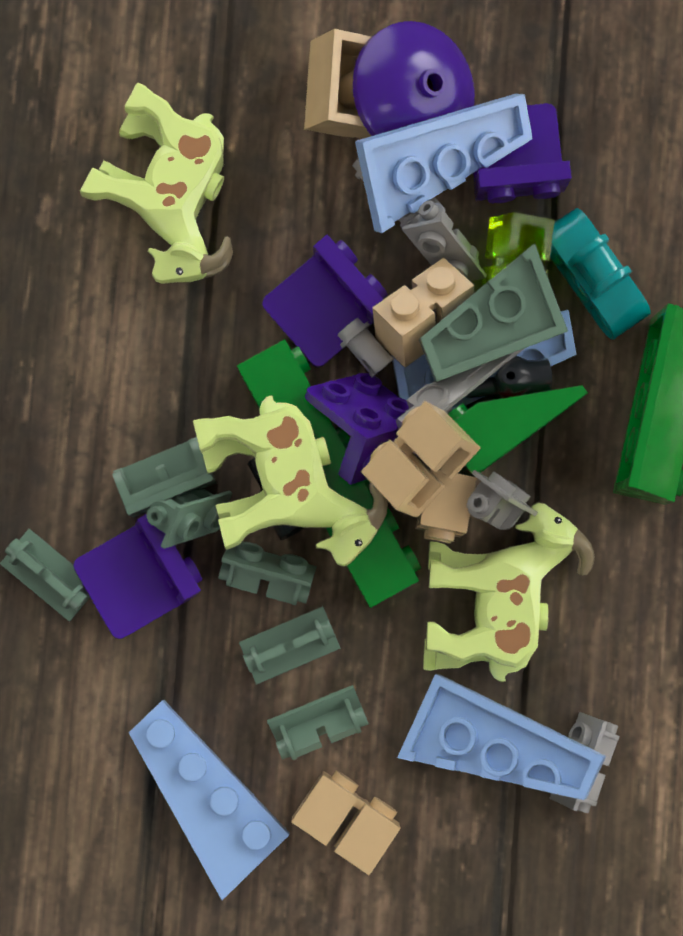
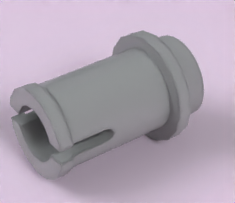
M356 318L338 333V337L343 341L340 346L342 348L347 346L372 378L393 361L394 358L388 354L367 329L370 326L368 321L363 324L359 318Z

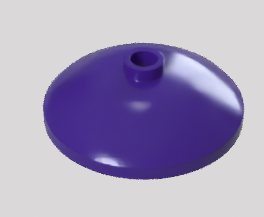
M415 21L398 22L378 31L363 46L356 60L353 72L355 106L363 125L371 136L474 106V82L463 53L445 33L425 23ZM427 78L432 82L433 91L427 85Z

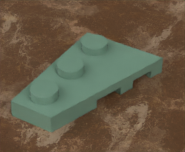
M535 244L419 338L435 383L568 332Z

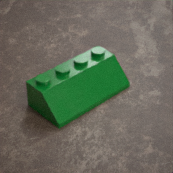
M669 303L650 319L613 493L663 505L675 502V497H681L683 494V308Z

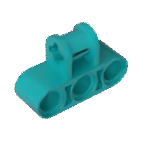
M573 209L538 233L543 248L608 338L614 340L651 314L648 302L629 276L632 270L629 266H622L607 245L609 241L606 234L600 235L581 209Z

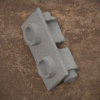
M432 200L424 202L418 210L420 214L418 223L403 226V232L431 266L444 257L469 281L486 278L487 274L479 265L478 250L467 241L459 229L452 230L453 222L445 213L443 205L441 203H434Z
M473 470L471 474L481 481L467 502L468 511L473 517L488 522L500 530H507L515 525L524 511L534 516L537 515L538 512L526 504L531 496L513 482L507 481L494 471L488 478Z
M579 712L576 723L571 728L568 738L605 755L606 758L603 765L609 766L620 736L616 735L618 725ZM598 773L586 800L551 793L550 799L572 810L589 813L591 805H597V799L606 775Z

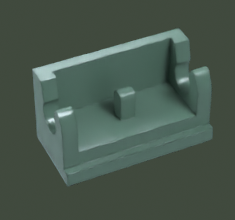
M197 437L134 464L117 469L112 474L128 516L133 518L146 513L151 504L156 501L169 499L175 501L176 497L190 494L195 490L204 489L217 483L213 473H207Z

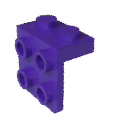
M552 104L527 105L533 139L489 167H482L473 173L475 201L488 200L489 203H504L514 200L515 197L533 195V198L547 199L559 196L560 192L566 190L572 179L570 161H562L557 112Z
M328 234L313 246L314 256L267 294L262 302L264 310L294 345L300 348L303 355L314 367L324 366L344 349L340 346L343 341L338 337V333L353 320L359 318L363 324L367 321L370 326L374 324L372 307L380 303L388 295L384 287L373 275L369 274L365 278L355 267L354 264L358 259L347 244L342 240L335 244Z
M359 373L310 386L305 394V399L351 436L338 475L350 485L367 480L368 478L361 471L370 462L373 451L379 445L389 440L395 441L399 436L396 433L399 430L396 419L409 410L407 401L396 396L382 385L379 378L376 376L371 378L368 373Z
M147 514L137 519L135 526L78 557L73 565L76 575L111 635L116 639L127 637L196 597L201 591L197 583L202 581V577L190 557L182 559L175 545L165 549L161 547L165 533L148 522Z

